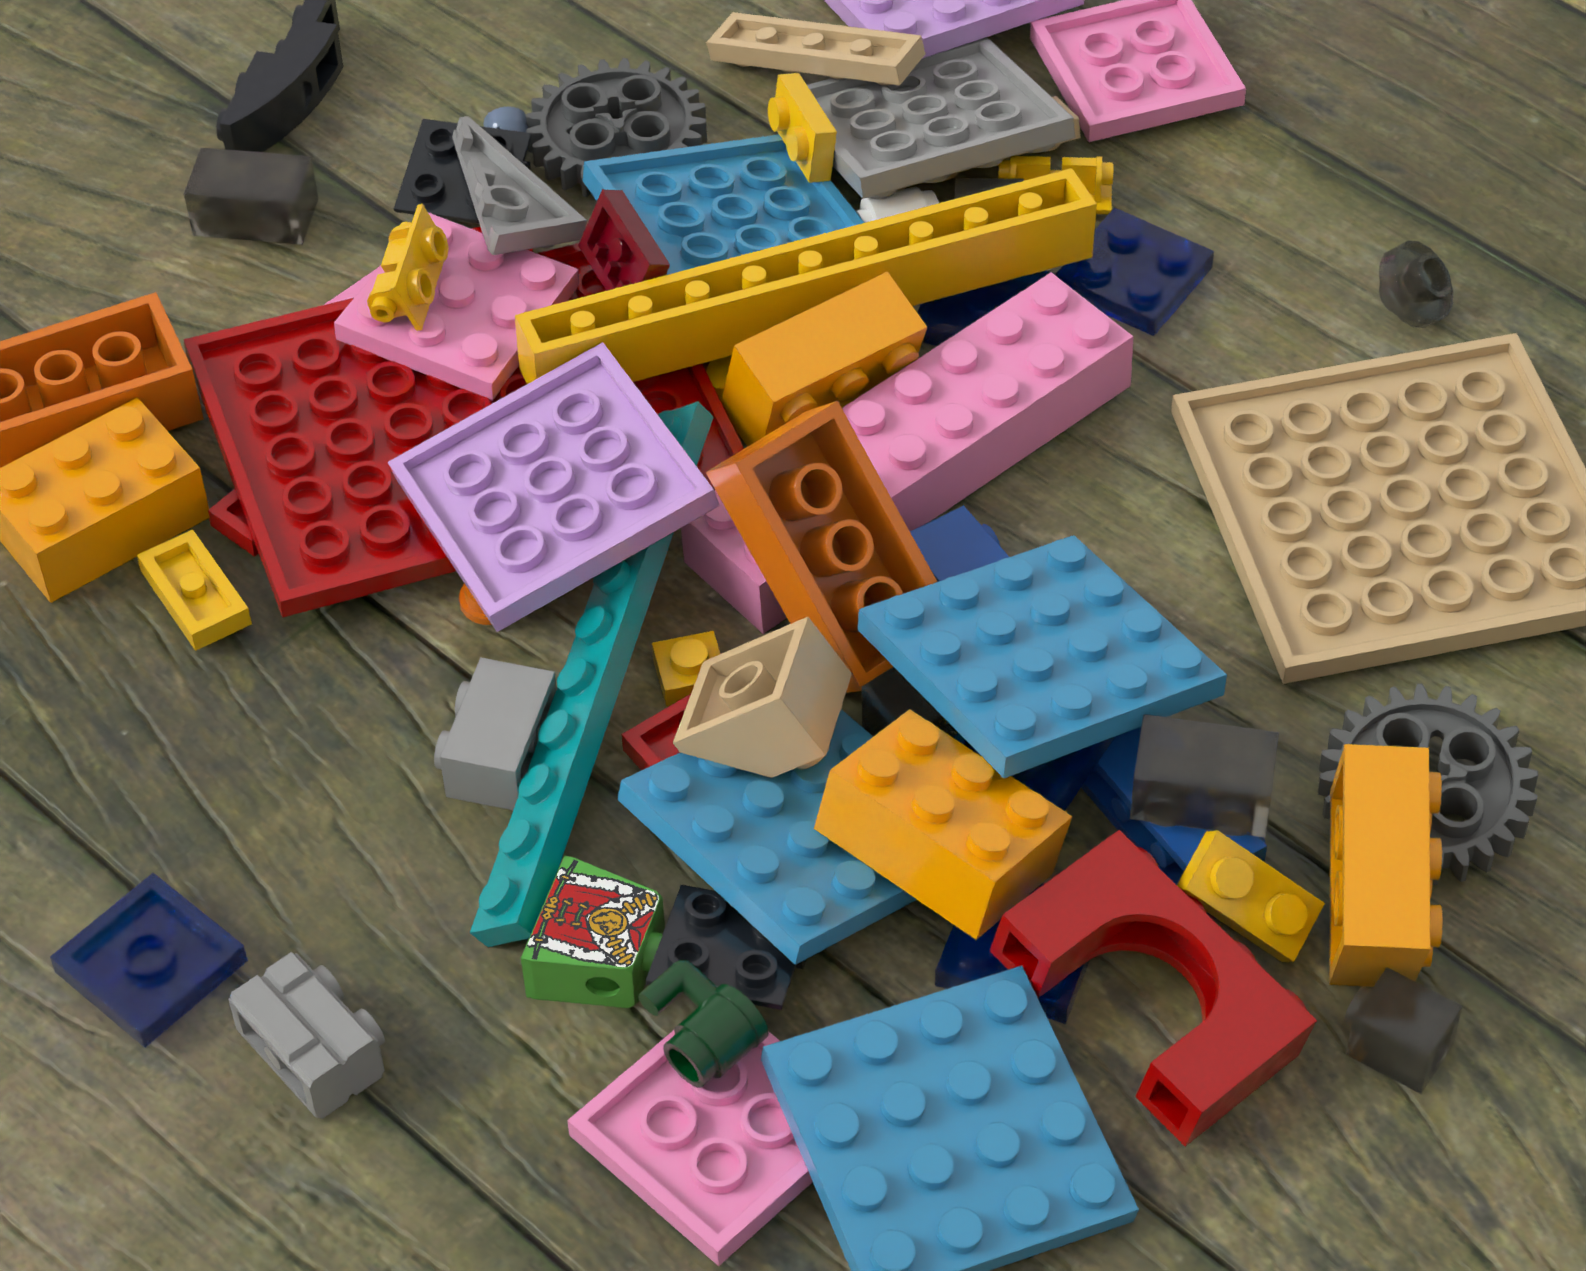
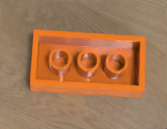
M156 292L0 341V468L137 397L167 431L204 419L193 369Z
M835 401L805 411L713 467L706 474L790 624L809 617L851 671L852 675L846 693L863 691L896 669L858 631L859 609L936 583L937 580L839 402Z

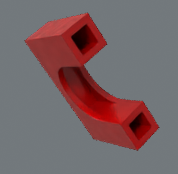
M1118 830L1005 912L1000 920L990 952L1008 970L1023 966L1037 998L1090 959L1107 952L1124 950L1142 952L1165 961L1179 971L1190 983L1198 997L1202 1011V1022L1150 1063L1135 1097L1186 1147L1298 1057L1317 1020L1307 1011L1302 1000L1294 992L1283 988L1257 963L1252 952L1244 944L1234 941L1207 915L1205 908L1199 900L1186 895L1160 870L1149 852L1141 847H1137Z

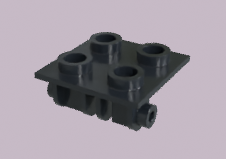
M430 119L422 120L397 196L394 212L414 215L417 205L423 204L428 213L441 218L479 224L452 139L453 132L456 130L458 123ZM480 126L531 171L530 161H524L531 141V133Z
M681 885L646 978V985L649 986L675 962L687 960L693 963L717 987L721 984H728L743 993L754 1005L782 1010L795 968L804 969L806 959L795 965L715 890Z

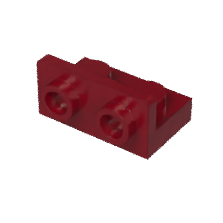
M602 189L578 246L605 290L608 291L667 275L670 263L623 190Z

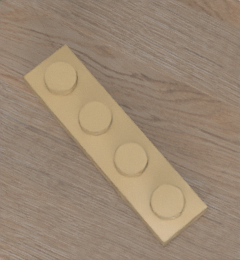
M735 12L725 20L706 42L711 61L733 63L741 67L756 66L779 69L787 73L802 72L824 75L833 79L847 78L876 82L879 85H901L925 55L921 35Z

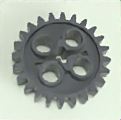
M627 58L621 60L618 68H610L608 63L602 59L599 61L598 70L592 72L586 66L580 64L578 65V77L573 78L567 74L560 73L558 74L559 87L544 84L542 86L543 98H533L531 100L532 113L526 114V124L528 126L526 133H531L532 135L528 152L533 153L534 166L544 167L547 180L556 179L561 176L562 189L565 191L578 183L581 184L583 197H588L591 194L583 182L584 161L699 146L707 142L705 104L699 101V91L697 89L688 90L686 77L676 78L671 81L670 68L668 67L659 70L655 74L651 73L650 61H644L637 69H631Z
M1417 684L1413 699L1405 700L1396 687H1391L1386 706H1383L1378 700L1369 695L1365 697L1363 716L1351 710L1345 712L1342 729H1331L1328 750H1322L1319 771L1322 773L1319 776L1318 795L1325 797L1322 814L1325 819H1330V789L1345 744L1401 745L1404 747L1428 748L1432 737H1440L1443 743L1437 772L1441 774V805L1439 813L1432 814L1430 838H1441V870L1442 868H1450L1454 876L1462 882L1466 881L1470 861L1487 873L1491 870L1494 852L1508 858L1512 854L1515 837H1525L1530 820L1528 816H1533L1538 796L1533 793L1538 779V771L1529 769L1532 756L1531 747H1515L1520 729L1517 726L1497 729L1501 712L1497 707L1483 715H1479L1475 712L1477 704L1476 695H1470L1461 705L1452 703L1451 687L1445 686L1440 692L1438 699H1429L1424 685ZM1468 759L1470 761L1475 762L1477 765H1463L1461 763H1458L1456 760ZM1456 814L1463 817L1466 821L1454 822L1446 819L1443 815ZM1433 880V885H1438L1439 880Z

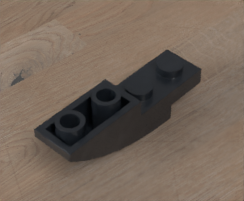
M305 0L303 5H297L293 13L292 26L285 40L281 39L277 43L275 53L256 51L247 71L239 74L235 94L228 108H223L220 111L216 126L217 138L219 141H223L228 165L239 167L286 137L319 105L335 83L344 67L338 35L340 25L336 0Z

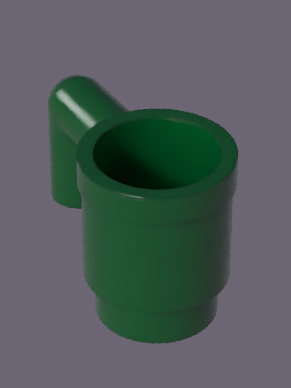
M679 960L638 995V998L643 1007L654 1016H658L682 993L697 1006L691 1014L675 1027V1035L664 1044L663 1050L673 1069L689 1084L701 1088L712 1078H721L750 1050L759 1046L768 1037L769 1032L763 1016L743 993L728 984H721L717 987L693 963L687 960Z

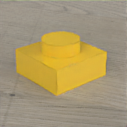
M714 631L652 642L653 661L666 707L691 694L702 663L720 655Z

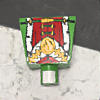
M564 856L521 956L526 997L537 1000L630 1008L636 1005L639 1001L638 995L643 991L646 984V978L665 929L663 897L653 889L574 857Z

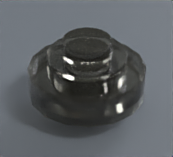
M1408 240L1384 253L1379 263V295L1382 303L1389 311L1397 315L1401 321L1414 328H1426L1449 315L1453 306L1451 277L1444 262L1430 247L1420 241Z

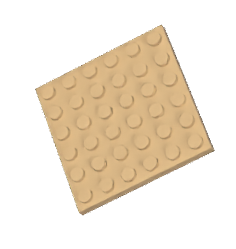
M1517 333L1173 395L1172 415L1283 684L1586 626V468Z

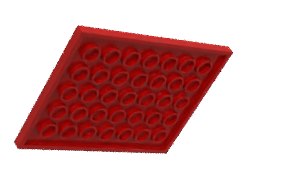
M579 243L537 253L578 269L579 285L568 301L606 291L579 248ZM354 298L183 339L185 354L193 369L197 388L282 618L456 571L396 480L388 461L527 385L519 366L500 389L496 397L490 400L395 361L377 356V354L336 340L334 322ZM703 364L633 382L657 415L666 410L672 411L699 402L714 416L697 468L715 491L706 472L740 452L744 447Z

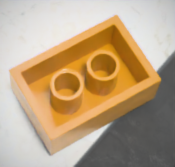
M887 271L734 345L721 403L732 425L748 447L805 411L838 401L841 408H843L917 360L927 326Z
M138 397L0 468V542L50 603L136 558L137 554L164 543L209 518V505L200 467Z
M909 709L830 769L814 829L977 940L996 924L1005 912L1025 899L1053 874L1072 816L1012 776L1003 778L982 756Z
M1344 745L1330 789L1329 985L1412 989L1422 967H1431L1433 947H1440L1443 924L1441 905H1430L1433 880H1439L1441 875L1442 843L1441 838H1430L1432 814H1438L1440 811L1442 783L1440 772H1429V748Z

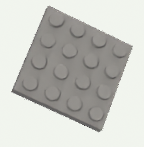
M987 37L921 59L901 85H879L876 82L847 78H830L807 85L837 131L832 166L862 199L868 197H889L903 187L921 182H941L955 172L973 167H993L1000 164L1004 158L1025 152H1045L1052 149L1056 143L1075 138L1074 117Z

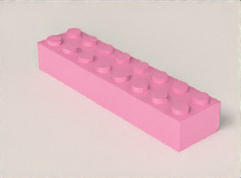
M1049 273L842 409L909 531H912L929 523L1131 386L1133 336L1057 276ZM715 490L720 506L681 527L684 562L764 634L787 617Z

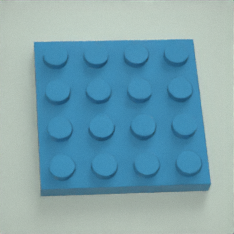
M779 134L584 161L583 182L596 201L602 189L623 190L670 263L667 275L865 223L831 180L808 182L796 161L793 162L789 158L787 147Z
M1074 535L859 609L858 631L1003 778L1224 696L1227 674Z
M842 709L839 713L826 756L817 764L807 769L795 768L770 778L684 753H678L621 780L617 800L795 965L917 900L814 829L830 769L873 737Z
M1023 966L763 1047L761 1062L851 1271H990L1134 1222L1139 1211L1138 1206Z

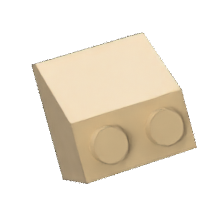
M805 617L704 661L673 744L680 753L770 778L795 768L801 770L810 768L821 761L829 750L830 741L843 706L842 703L852 673L811 619Z

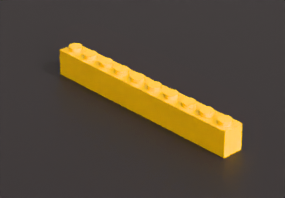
M1071 168L515 315L519 369L528 384L603 342L629 378L635 382L731 356L734 345L887 271L911 305L915 306L1093 257L1097 203Z

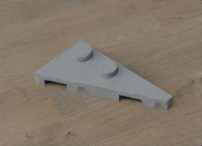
M469 116L459 117L452 139L488 251L492 255L538 247L550 248L555 244L581 240L587 220Z

